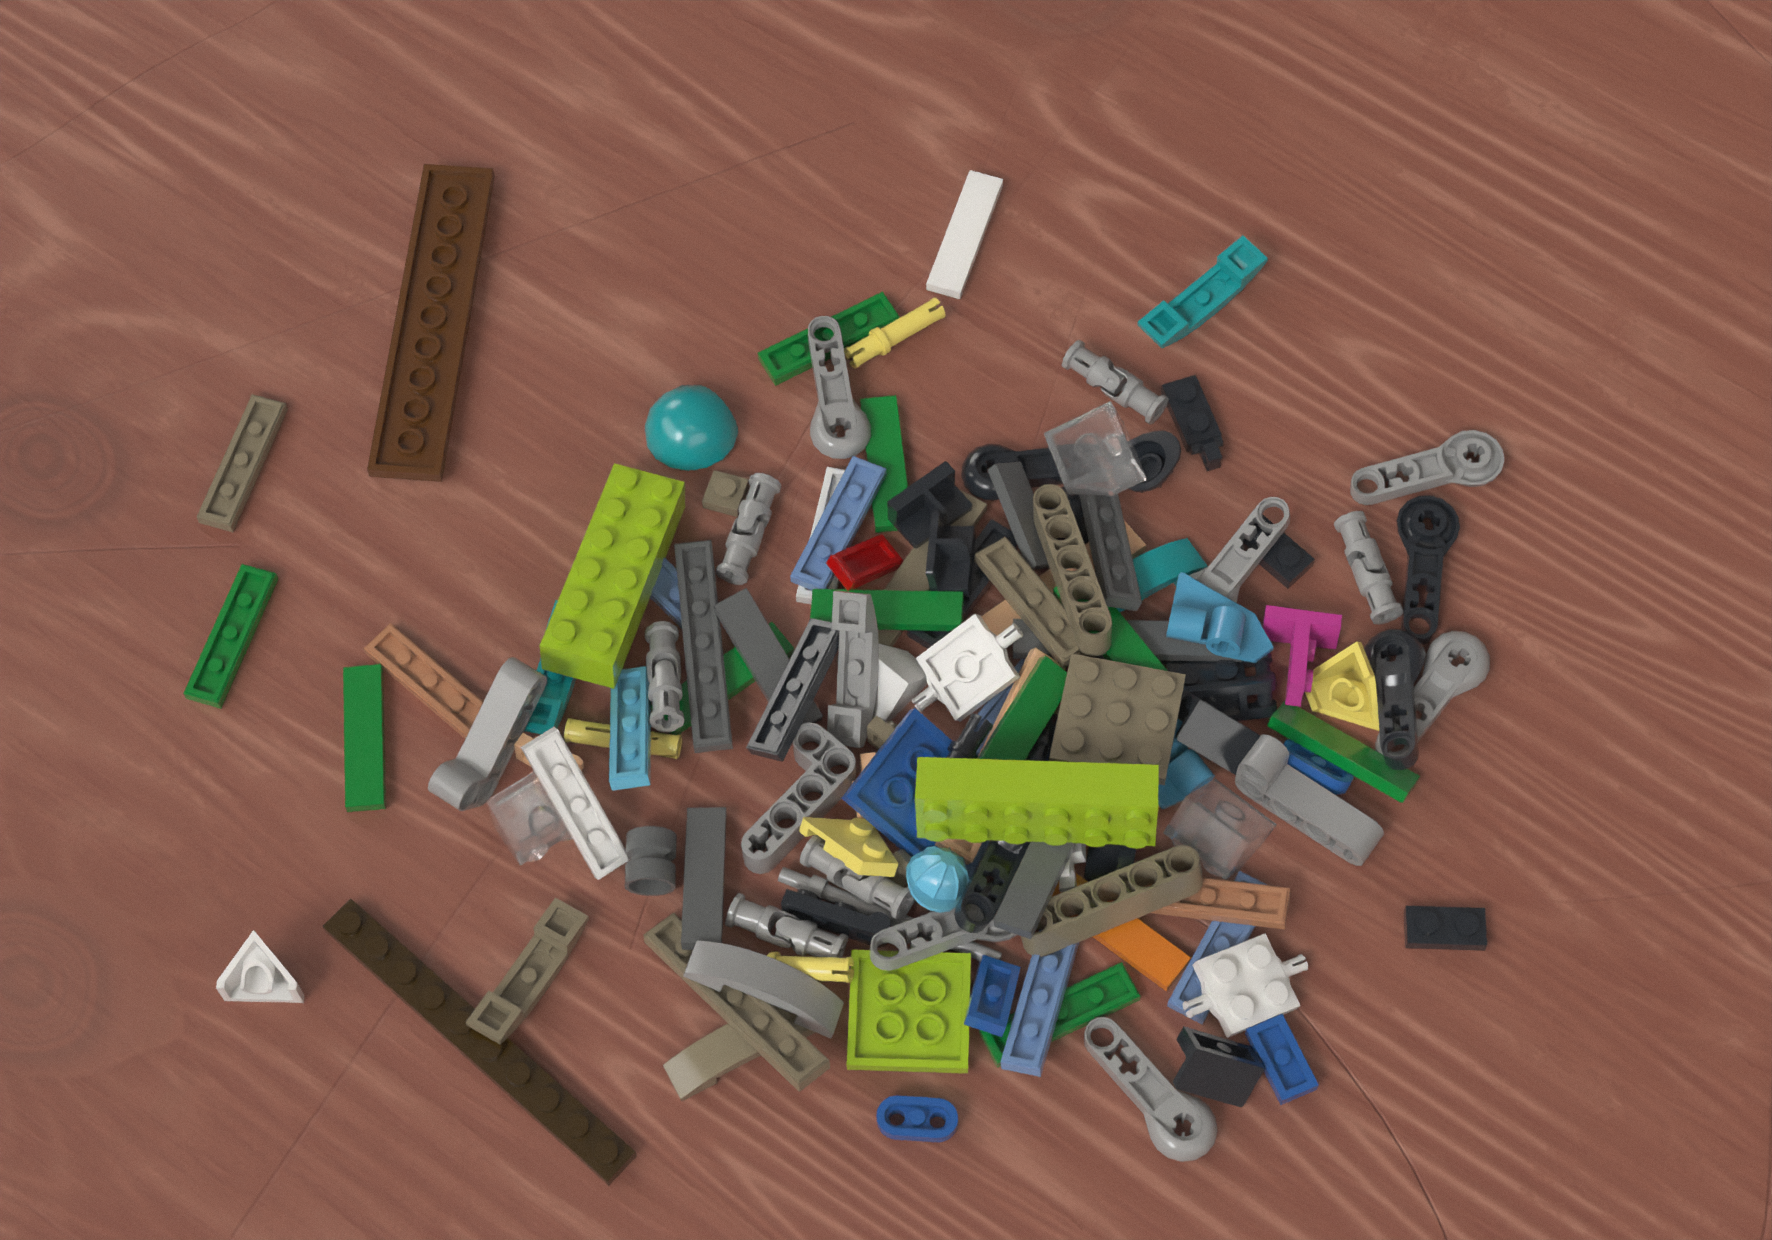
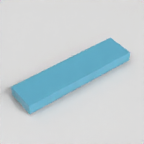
M646 666L622 669L615 689L611 688L609 783L612 791L651 785V725L649 721L651 701L648 698L650 684L647 678Z

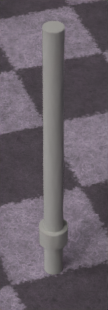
M783 867L778 877V881L796 889H804L819 896V900L824 899L832 903L844 902L853 906L858 913L867 916L875 912H883L889 917L891 926L914 919L906 915L903 919L898 920L891 916L890 911L878 904L870 905L852 893L829 885L827 879L817 875L809 877ZM918 932V937L931 941V936H925L923 932ZM973 941L950 949L958 953H971V958L978 961L981 960L983 955L998 960L1002 957L1001 952Z

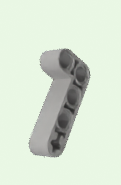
M509 658L498 671L456 759L442 763L435 770L428 783V791L459 811L469 810L485 804L496 789L515 750L514 744L525 730L545 689L547 677L517 658Z
M808 722L801 724L792 742L795 761L806 772L759 818L742 838L741 847L744 864L753 873L764 874L774 869L805 837L799 831L803 817L823 818L841 800L852 785V781L856 780V760L854 754L816 723ZM806 742L819 744V747L814 750H805L801 746ZM836 765H843L848 768L842 774L830 772V769ZM809 792H818L822 795L816 801H808L803 798ZM786 818L796 822L790 828L777 826L779 821Z
M1262 734L1238 765L1235 777L1237 788L1248 798L1345 861L1361 866L1383 837L1384 831L1382 827L1363 812L1288 765L1289 751L1276 738Z

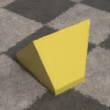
M1355 642L1313 669L1311 692H1305L1312 712L1379 731L1375 675L1362 643Z

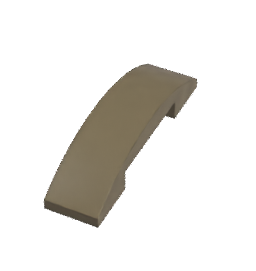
M555 898L534 926V936L494 992L488 990L466 1021V1025L498 1044L503 1043L525 1020L550 987L579 940L589 920V916Z
M772 1005L803 1036L808 1037L816 1033L795 1024L796 1014ZM726 1024L675 1055L663 1064V1067L682 1102L717 1084L716 1078L761 1055L735 1029Z

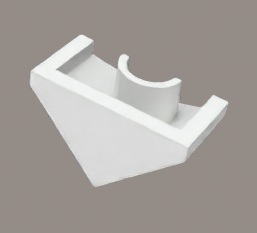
M879 644L878 683L872 719L877 715L885 722L891 721L927 685L925 672L916 658L908 651Z
M254 930L217 980L216 989L224 1001L304 1003V994L298 983Z

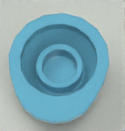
M927 847L924 851L912 856L906 866V879L912 897L926 909L939 913L950 912L956 908L970 880L964 858L952 851L950 847Z

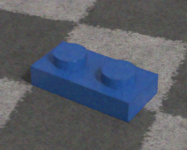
M986 955L982 956L964 1025L1000 1037L1003 1036L1021 967Z
M1283 1014L1246 1029L1245 1036L1265 1068L1263 1072L1280 1105L1317 1090L1319 1084Z

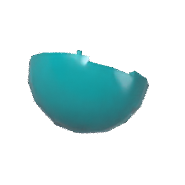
M681 385L661 395L650 408L645 423L647 447L655 459L670 468L686 471L707 468L723 460L734 447L739 432L736 420L725 402L711 389L702 385Z

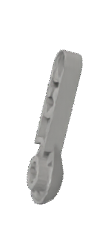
M819 316L814 318L808 326V344L818 397V404L810 424V437L813 445L822 454L835 459H847L858 455L866 448L871 438V425L867 415L852 398L840 326L832 317ZM827 327L834 332V336L828 341H820L814 336V332L818 328ZM831 351L834 371L827 372V368L824 366V353ZM836 426H844V430H846L844 437H837V432H835Z
M1476 430L1461 431L1451 436L1440 447L1357 470L1351 479L1350 494L1359 504L1373 505L1449 483L1468 487L1484 486L1492 482L1502 471L1504 464L1503 449L1497 440L1487 433ZM1474 452V457L1479 454V462L1472 463L1471 458L1467 461V453ZM1402 471L1404 476H1409L1408 482H1403L1401 478H1396L1397 472ZM1363 479H1369L1376 483L1378 489L1373 493H1363L1358 489L1357 483ZM1389 481L1388 488H1385V482Z
M1278 497L1263 499L1208 567L1189 576L1237 603L1241 585L1287 529L1290 523V510L1287 503ZM1267 508H1280L1284 513L1283 519L1277 524L1266 523L1262 515ZM1257 523L1262 529L1261 534L1256 540L1258 549L1249 548L1247 551H1244L1242 540L1251 541L1258 532L1257 527L1253 525Z
M1450 631L1441 634L1431 643L1426 653L1423 677L1414 687L1415 709L1422 713L1421 719H1416L1418 742L1453 697L1477 687L1486 679L1490 670V655L1485 644L1476 636L1463 631ZM1459 656L1465 659L1463 664H1459L1457 667L1451 664L1452 659H1457ZM1401 716L1395 717L1393 722L1395 731H1402L1400 726ZM1378 734L1375 742V751L1382 754L1380 734ZM1404 744V748L1401 751H1390L1389 754L1392 756H1402L1409 751L1410 747Z
M993 882L986 883L980 893L987 895L993 887ZM974 904L966 905V914L970 919L974 921L983 920V912L978 906ZM955 908L950 912L939 913L933 911L876 933L871 940L869 956L874 966L881 970L890 971L977 939L1001 942L1010 940L1017 936V934L994 927V918L983 931L969 933L958 926L954 915ZM918 932H923L925 936H931V941L926 942L923 937L917 938ZM883 943H891L899 949V952L893 957H884L879 954L877 948ZM911 943L910 949L908 950L906 944Z
M1099 1017L1090 1021L1084 1033V1045L1087 1051L1144 1114L1150 1139L1156 1149L1167 1158L1180 1162L1193 1161L1207 1154L1214 1145L1218 1132L1216 1118L1209 1105L1198 1097L1175 1089L1112 1019ZM1098 1028L1108 1029L1113 1034L1114 1041L1107 1047H1099L1091 1040V1033ZM1120 1045L1124 1046L1120 1051V1056L1127 1063L1133 1061L1138 1063L1135 1075L1130 1071L1125 1074L1120 1072L1122 1062L1114 1054ZM1112 1054H1114V1056L1112 1057V1059H1111V1060H1108L1107 1057H1109V1056H1111ZM1181 1119L1182 1124L1184 1120H1188L1192 1124L1189 1131L1190 1136L1185 1137L1184 1132H1182L1181 1136L1174 1133L1176 1120Z

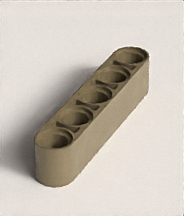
M1043 485L1035 491L1033 496V519L1077 646L1085 655L1092 657L1101 656L1110 649L1112 642V620L1065 491L1057 485ZM1057 538H1066L1065 540H1057ZM1068 568H1075V569H1078V570H1076V571H1069V570H1066V569H1068ZM1079 599H1087V600H1089V601H1087V602H1079V601H1077V600H1079ZM1097 630L1100 631V633L1092 634L1089 633V631Z
M1187 845L1175 846L1051 897L1036 930L1041 929L1042 931L1034 933L1032 939L1021 936L1024 949L1030 955L1046 956L1196 894L1200 891L1204 882L1199 853Z

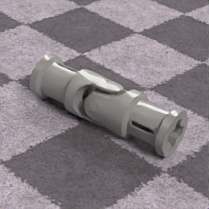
M1077 340L1068 349L1063 358V368L1066 370L1073 369L1085 377L1087 384L1092 387L1102 386L1100 389L1106 396L1125 409L1130 407L1143 415L1145 422L1149 425L1154 424L1159 419L1169 400L1164 394L1158 396L1143 386L1144 382L1121 367L1114 366L1113 362L1106 356L1099 357L1085 348V343L1081 340Z
M755 473L750 476V489L746 500H742L739 505V516L735 519L725 543L727 548L725 557L715 570L716 575L728 583L735 585L747 583L749 578L747 573L751 559L759 551L765 527L771 518L772 511L770 507L774 496L781 490V483L767 474Z
M1353 511L1339 517L1334 522V527L1338 533H1341L1346 546L1344 550L1346 559L1352 569L1360 594L1366 597L1372 611L1370 618L1373 624H1385L1400 617L1404 611L1401 604L1396 602L1391 589L1393 585L1392 579L1382 559L1376 540L1369 535L1365 525L1367 519L1364 512Z
M666 621L654 622L645 629V639L649 643L650 648L646 656L647 678L650 684L648 698L653 706V712L650 714L649 721L651 727L660 732H672L684 724V714L680 711L679 701L683 696L680 683L681 661L680 654L675 647L679 631L677 626ZM664 715H668V721L664 720Z
M818 835L812 836L806 843L800 856V864L807 868L812 866L826 874L828 881L847 890L870 905L878 904L890 911L891 916L898 920L903 919L908 914L915 901L908 887L904 888L885 876L858 875L845 866L843 861L823 850L825 840Z
M741 893L734 897L725 920V925L730 928L736 925L756 933V938L780 947H792L795 953L801 956L809 954L814 957L842 958L848 942V935L842 933L840 936L819 929L817 923L810 920H800L795 915L771 905L763 907L745 900V895ZM777 922V924H776V929H777V930H776L775 936H773V935H771L770 933H771V930H772L773 926H774L775 923Z

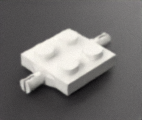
M974 614L919 655L916 660L926 674L929 687L911 699L912 703L916 704L914 706L917 710L922 712L938 699L946 705L955 721L961 722L1018 680L1020 676L1010 662L1006 648L1020 637H1023L1022 631H1019L1020 628L1015 623H1012L1011 626L996 636L989 630L982 617Z
M1266 933L1196 961L1192 966L1200 980L1202 995L1183 1002L1184 1011L1190 1009L1185 1013L1189 1018L1210 1010L1219 1020L1226 1037L1229 1038L1246 1031L1249 1027L1280 1014H1287L1300 1007L1301 1005L1290 985L1289 977L1308 970V963L1306 961L1300 964L1305 960L1302 954L1281 962L1276 956Z

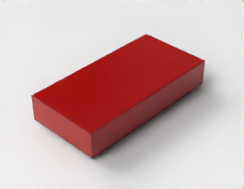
M880 534L831 555L826 564L846 590L850 591L898 570L904 560L884 535Z

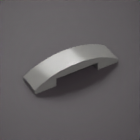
M833 591L832 629L839 630L836 704L828 705L827 731L843 745L861 748L864 747L867 738V725L872 720L877 692L879 640L876 614L871 594Z
M697 940L683 974V977L720 992L722 987L727 985L796 1014L795 1024L830 1039L834 1034L844 1004L827 987L805 973L766 955L723 943Z

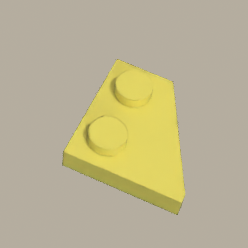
M803 817L799 829L800 833L805 837L812 835L820 836L826 841L823 850L843 861L845 866L858 875L895 876L899 863L876 828L866 819L853 818L852 820Z

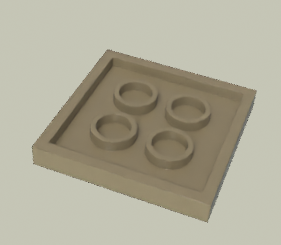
M1071 653L1049 761L1159 765V784L1165 785L1186 674Z

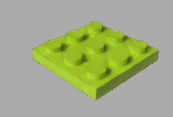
M852 950L851 957L853 958L854 966H851V969H854V977L850 983L847 1070L968 1073L969 1026L964 1025V1020L970 1001L971 953L941 952L898 969L886 971L874 966L869 956L870 950ZM877 950L884 957H893L899 952Z

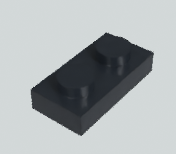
M1262 515V518L1266 523L1273 524L1268 518ZM1257 523L1253 525L1257 527L1258 532L1251 541L1242 540L1244 551H1247L1249 548L1258 549L1256 540L1261 534L1262 529ZM1283 532L1260 561L1259 565L1289 589L1313 567L1315 559Z
M1405 906V948L1485 951L1487 947L1485 908Z

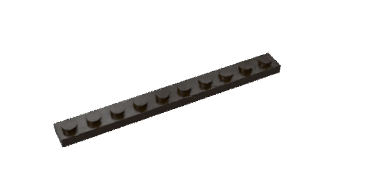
M351 898L322 926L329 936L608 1186L637 1157L636 1152L511 1040L507 1038L503 1043L498 1044L467 1026L466 1021L475 1008Z

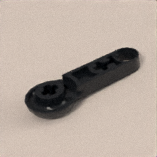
M1101 442L1015 451L1000 444H985L976 447L968 453L962 464L961 477L965 487L973 495L984 500H999L990 475L987 473V469L995 464L1021 462L1031 488L1048 484L1062 485L1109 479L1115 474L1118 453L1112 445ZM1102 454L1108 456L1112 463L1106 468H1098L1092 464L1091 459L1095 455ZM1080 457H1085V469H1081L1082 462H1080ZM1067 460L1070 470H1063L1060 461Z
M1431 495L1417 496L1407 501L1399 510L1396 520L1398 534L1407 551L1403 599L1404 612L1402 614L1401 630L1414 634L1423 645L1432 640L1438 626L1443 558L1457 539L1460 529L1459 517L1454 508L1443 499ZM1424 518L1431 519V523L1434 525L1432 530L1425 529ZM1419 585L1425 586V590L1428 592L1424 608L1417 607L1419 603V592L1417 591ZM1414 618L1424 619L1429 624L1430 630L1425 634H1416L1411 631L1409 622Z
M1389 629L1372 637L1364 647V650L1375 675L1380 748L1385 764L1394 770H1404L1413 766L1418 760L1419 755L1414 682L1424 665L1426 653L1423 644L1414 634L1401 629ZM1397 655L1396 661L1389 662L1391 656ZM1396 716H1401L1400 726L1402 731H1395L1393 722ZM1405 744L1410 747L1409 751L1402 756H1392L1389 754L1390 750L1396 745Z
M989 840L955 908V920L960 928L969 933H978L983 931L991 922L1030 842L1010 844L1006 841ZM990 876L994 879L993 887L987 895L981 894L980 892L987 883L986 877ZM974 904L978 906L983 912V920L974 921L970 919L966 914V905Z

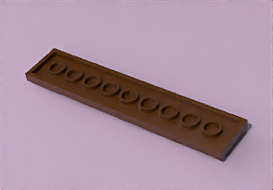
M435 164L423 165L367 471L369 477L442 482L495 178L493 168Z

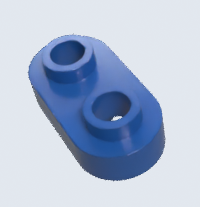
M1290 739L1284 742L1283 745L1289 751L1288 765L1335 795L1347 792L1353 781V775Z
M890 1096L881 1102L876 1114L877 1125L881 1133L894 1140L944 1142L955 1134L958 1127V1114L955 1107L949 1101L941 1098ZM895 1114H899L904 1117L905 1121L901 1125L896 1126L891 1124L890 1118ZM935 1117H940L945 1121V1125L941 1128H934L931 1126L930 1121Z

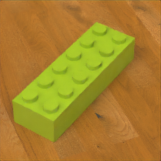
M614 463L540 643L543 670L615 689L652 594L653 587L661 571L662 562L666 558L685 509V482Z
M917 757L915 788L917 838H926L934 842L946 839H963L971 843H982L986 840L1006 841L1010 844L1045 842L1052 846L1073 842L1086 844L1091 847H1102L1109 844L1125 845L1135 849L1155 846L1158 816L1159 765Z

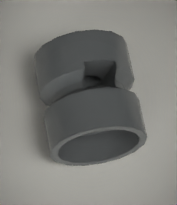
M643 826L627 832L626 855L631 857V861L625 865L624 886L626 890L637 895L659 896L671 893L676 889V866L671 862L676 858L677 835L674 831L664 827Z

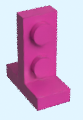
M1266 605L1262 628L1269 640L1290 643L1285 705L1300 707L1303 692H1311L1313 670L1307 669V661L1313 662L1316 647L1336 650L1341 630L1342 615Z

